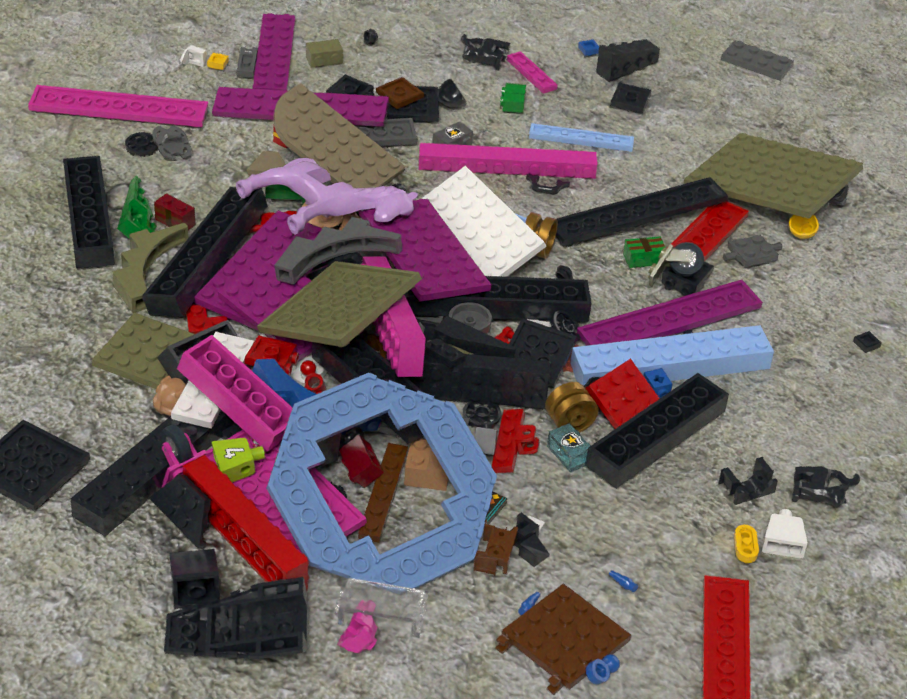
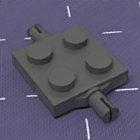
M762 235L728 241L727 248L731 252L724 253L723 259L725 261L735 259L741 262L744 267L777 261L779 254L776 250H782V243L769 244Z

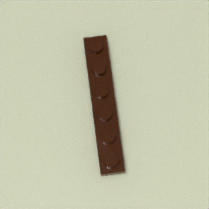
M394 443L387 444L381 463L384 473L375 481L364 514L367 523L359 529L358 539L369 536L372 542L380 543L408 455L409 446Z

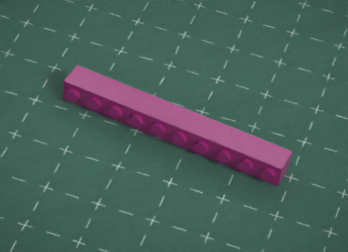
M420 143L419 170L458 172L466 166L472 173L530 174L533 176L596 179L597 154L591 151Z

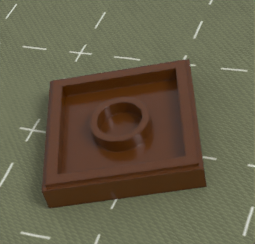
M404 77L376 87V93L379 96L389 97V103L396 109L424 98V92Z

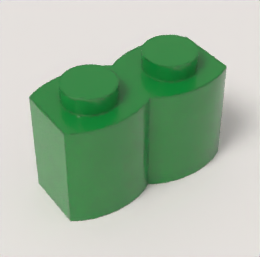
M506 83L505 87H502L500 106H503V111L523 113L526 84Z

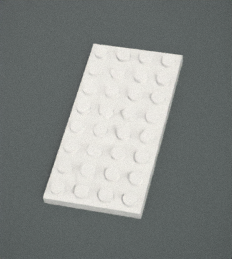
M466 166L422 198L430 201L485 276L507 277L547 247L545 242Z

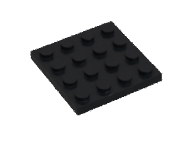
M22 420L0 439V494L35 511L90 460V453Z

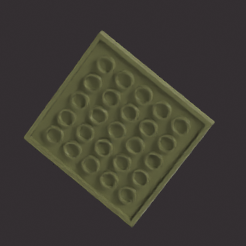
M335 261L258 324L257 328L259 333L344 347L355 336L361 334L363 329L370 323L375 322L377 317L387 311L392 304L400 300L407 291L414 288L422 278L419 272Z

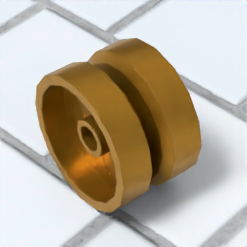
M531 212L525 224L545 242L547 247L537 253L536 256L546 259L555 241L558 221L551 217H546L542 220L540 214Z
M569 382L557 387L550 393L545 404L547 413L563 434L571 432L577 434L584 431L594 423L598 416L599 409L597 404L590 397L584 385L579 382Z

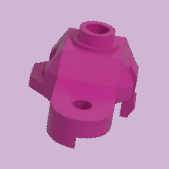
M362 601L352 615L349 626L339 638L337 644L339 647L358 654L365 649L369 651L374 647L377 642L375 638L377 626L372 616L376 605L370 601L367 603Z

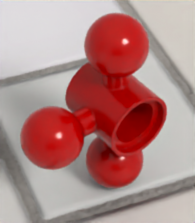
M310 360L304 361L300 366L301 373L307 376L304 387L315 394L326 391L327 388L322 376L315 373V363ZM320 383L318 387L311 388L313 384Z

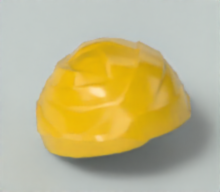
M792 215L788 224L790 232L799 239H809L819 230V222L814 215L810 218Z

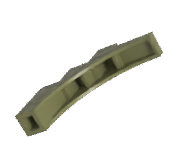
M186 223L152 233L145 229L129 234L131 250L121 252L122 269L112 271L113 286L132 313L147 309L142 295L147 290L144 282L146 274L161 255L187 241L188 226Z

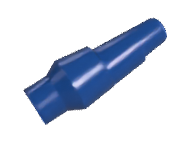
M613 570L609 572V576L625 590L635 592L638 589V585L631 578Z
M535 592L523 601L518 613L522 615L533 607L539 599L540 593Z

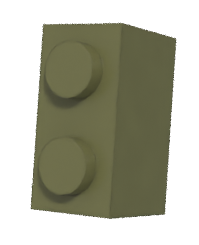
M338 39L306 43V59L311 68L343 64V48Z

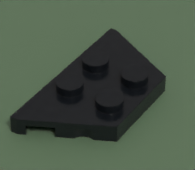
M178 475L154 493L150 500L198 549L205 548L206 541H202L204 528H208V513L211 500L186 475Z

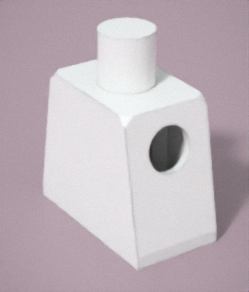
M788 509L780 510L779 514H772L762 552L803 559L807 546L803 519L792 516V512Z

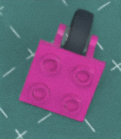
M170 425L161 431L162 450L170 465L167 468L162 487L176 476L183 475V465L207 454L205 450L197 453L189 436L183 433L177 425Z

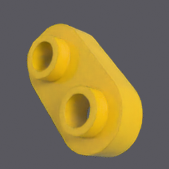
M739 525L734 533L736 557L744 563H752L757 560L759 553L757 532L752 526Z

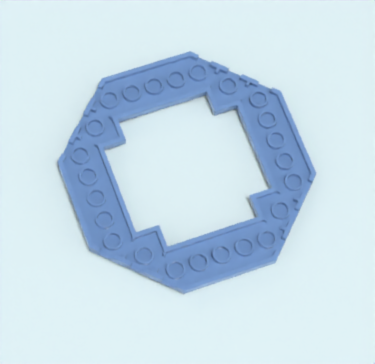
M367 373L293 405L266 489L301 552L307 556L309 566L400 597L475 560V554L482 537L485 518L489 510L497 475L454 403L434 399L432 395L406 389L404 385L390 380L387 382L376 378L377 375ZM388 412L397 430L417 423L455 488L457 495L441 503L451 522L379 554L369 536L349 544L308 470L323 464L326 460L317 442Z

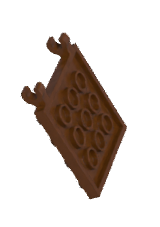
M563 583L502 630V634L496 639L500 644L495 649L503 654L511 646H515L551 675L548 679L550 685L547 687V690L554 695L563 686L569 690L587 676L586 666L596 659L603 660L606 655L615 654L631 640V634Z

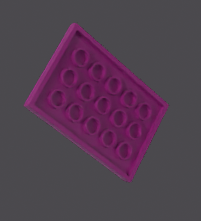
M279 255L273 256L218 291V297L256 328L258 324L311 282L304 275L295 284L278 281L274 265L279 260ZM265 334L268 338L297 344L298 362L312 353V342Z

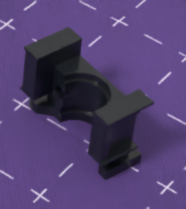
M763 457L756 458L753 475L748 480L740 482L729 467L721 469L718 485L724 483L730 491L729 495H734L733 503L737 505L775 493L778 480L776 478L772 479L774 470L770 468Z

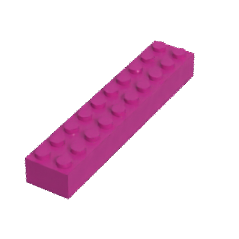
M386 256L363 257L361 264L391 268ZM403 295L400 300L396 301L387 311L377 317L372 325H375L376 334H379V340L383 343V350L387 352V359L391 361V368L395 370L397 377H420L423 373L426 338L405 295Z

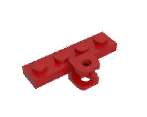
M524 409L503 410L491 466L495 473L514 472L518 452L519 455L538 452L540 441L539 438L535 437L536 426L523 425L525 418Z

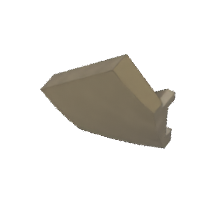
M263 151L249 166L247 173L249 176L252 174L256 175L269 169L284 167L286 164L279 152Z

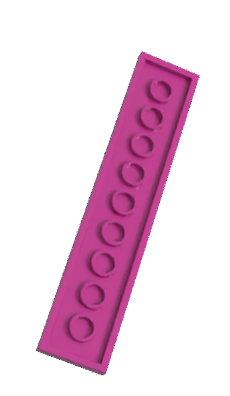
M36 85L28 108L31 111L52 112L55 114L62 113L103 117L106 119L113 118L158 124H174L177 126L202 127L208 110V101Z

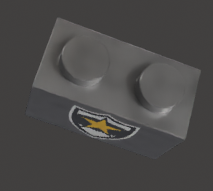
M460 121L433 134L434 144L472 145L473 131Z

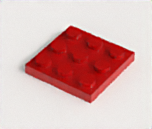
M631 358L586 387V390L614 429L660 399Z

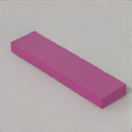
M521 51L507 55V61L543 94L557 90L558 84Z

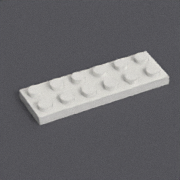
M215 332L213 335L241 362H245V356L253 345V340ZM188 381L171 412V419L212 429L221 409L191 381Z

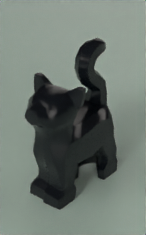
M463 34L461 37L462 43L465 44L462 55L464 59L468 61L476 60L482 64L492 65L498 71L500 70L501 62H505L507 58L504 56V51L510 50L511 43L490 38L468 39L467 34Z
M823 466L795 467L792 502H797L798 499H806L813 502H827L831 506L838 508L840 505L846 504V491L849 487L859 484L860 476L855 473L853 478L849 479L841 471L831 470ZM834 478L842 483V485L829 487L830 480ZM805 479L808 482H801L800 480Z

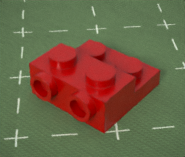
M258 335L245 356L244 364L254 366L256 359H275L279 366L290 376L293 364H297L299 359L297 344Z

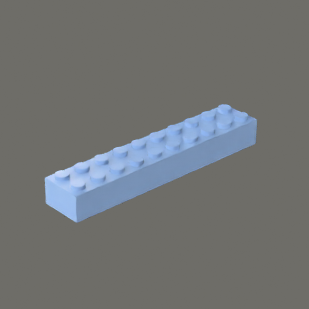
M759 325L573 347L570 366L577 382L585 385L591 377L606 375L630 358L642 375L646 371L662 368L670 381L689 379L697 373L707 377L770 369L774 350L762 327Z

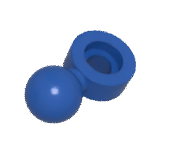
M609 654L603 660L596 659L586 666L588 679L596 685L604 683L609 679L610 673H615L619 669L620 660L617 656Z

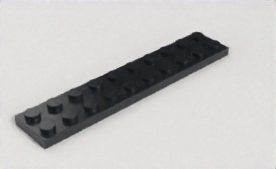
M711 177L556 218L558 221L556 237L563 246L572 245L573 243L605 236L613 232L685 214L708 206L718 205L727 202L728 195Z

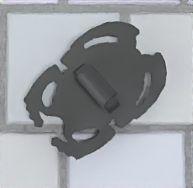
M158 126L153 129V141L164 158L175 159L176 156L173 155H181V158L192 156L188 137L181 128L170 126L169 129H165L162 126Z

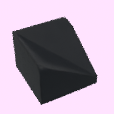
M535 534L519 545L518 555L533 567L550 555Z

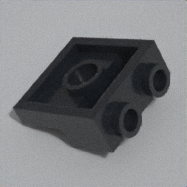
M346 74L326 90V93L375 96L373 85Z
M694 257L691 258V259H692V263H686V264H688L689 266L692 265V264L694 263ZM704 262L702 269L690 277L680 276L671 267H667L663 271L661 283L668 289L674 288L679 290L684 296L700 292L704 287L705 280L713 272L714 265Z

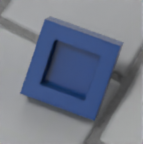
M594 39L580 41L578 44V48L584 56L599 53V46Z

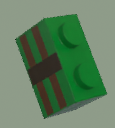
M661 236L626 239L623 255L629 268L652 266L654 263H658L659 255L665 245Z

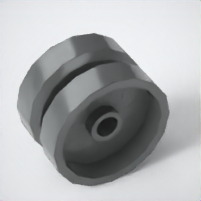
M467 302L458 304L450 310L449 317L490 335L492 315L484 306Z

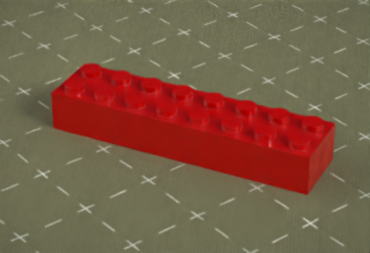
M206 455L183 465V475H186L211 500L208 522L265 582L304 577L305 588L308 591L309 561L307 556L295 548L294 543L282 534L279 527L274 526L269 521L265 513H261L256 508L254 502L248 499L242 490L230 481L228 475L223 474L218 469L216 463L210 461Z

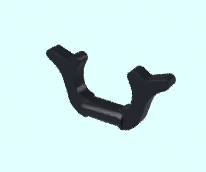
M526 174V179L531 183V188L536 192L557 194L561 189L570 186L569 181L557 180L556 186L552 187L539 185L537 183L539 176Z

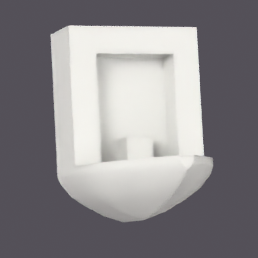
M190 45L184 50L180 62L182 64L191 63L205 67L207 65V50Z

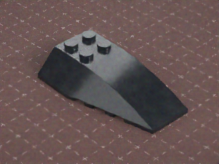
M304 577L257 583L251 585L249 590L231 592L229 597L220 600L216 597L208 600V604L199 607L195 604L167 614L164 643L165 654L263 659L304 653L309 649V608Z

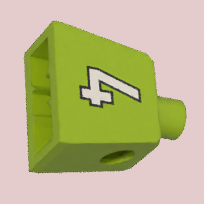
M246 438L212 442L216 465L223 474L228 475L231 482L254 474V461L265 459L263 447L250 449Z

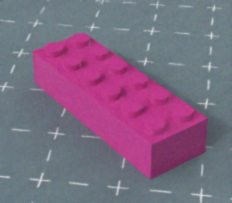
M210 335L182 354L177 370L268 452L281 442L292 407L213 335Z

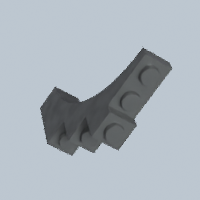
M351 217L342 231L324 227L314 241L296 236L274 265L276 278L278 281L295 284L307 271L318 264L348 253L384 251L400 254L402 251L401 234L370 227L369 221Z

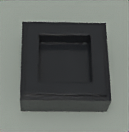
M870 331L855 336L853 340L864 353L880 348L882 343Z

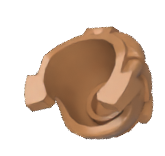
M170 376L163 378L156 388L157 394L153 398L154 408L160 414L171 416V412L186 384L179 378H171Z

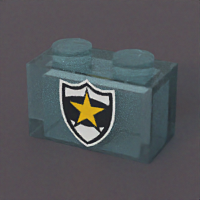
M570 423L549 431L547 447L571 473L585 467L588 447L591 444L583 439L579 431L575 430Z

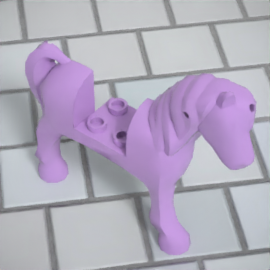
M309 158L295 159L284 167L269 169L256 175L252 174L246 180L241 179L236 182V189L241 198L250 196L254 190L274 184L285 185L301 195L308 206L299 208L297 214L291 215L287 220L289 229L295 235L303 231L308 221L319 215L328 218L329 216H341L359 210L375 208L374 219L378 222L391 221L399 214L409 216L414 209L413 199L418 196L416 192L406 193L404 190L394 186L353 188L344 182L325 186L322 183L331 180L330 174L313 159Z

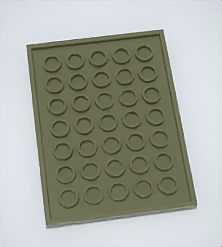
M739 133L684 178V184L711 177L730 198L810 218L863 170V163L853 159L841 158L837 155L832 156L807 148L795 147L791 144L779 143L775 140H767L762 137Z

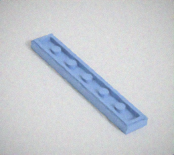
M531 123L529 138L630 152H632L634 142L633 136Z

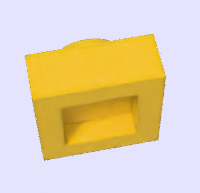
M212 53L207 61V67L224 70L229 62V56Z

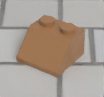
M419 439L410 443L405 465L404 485L446 491L449 478L427 440Z

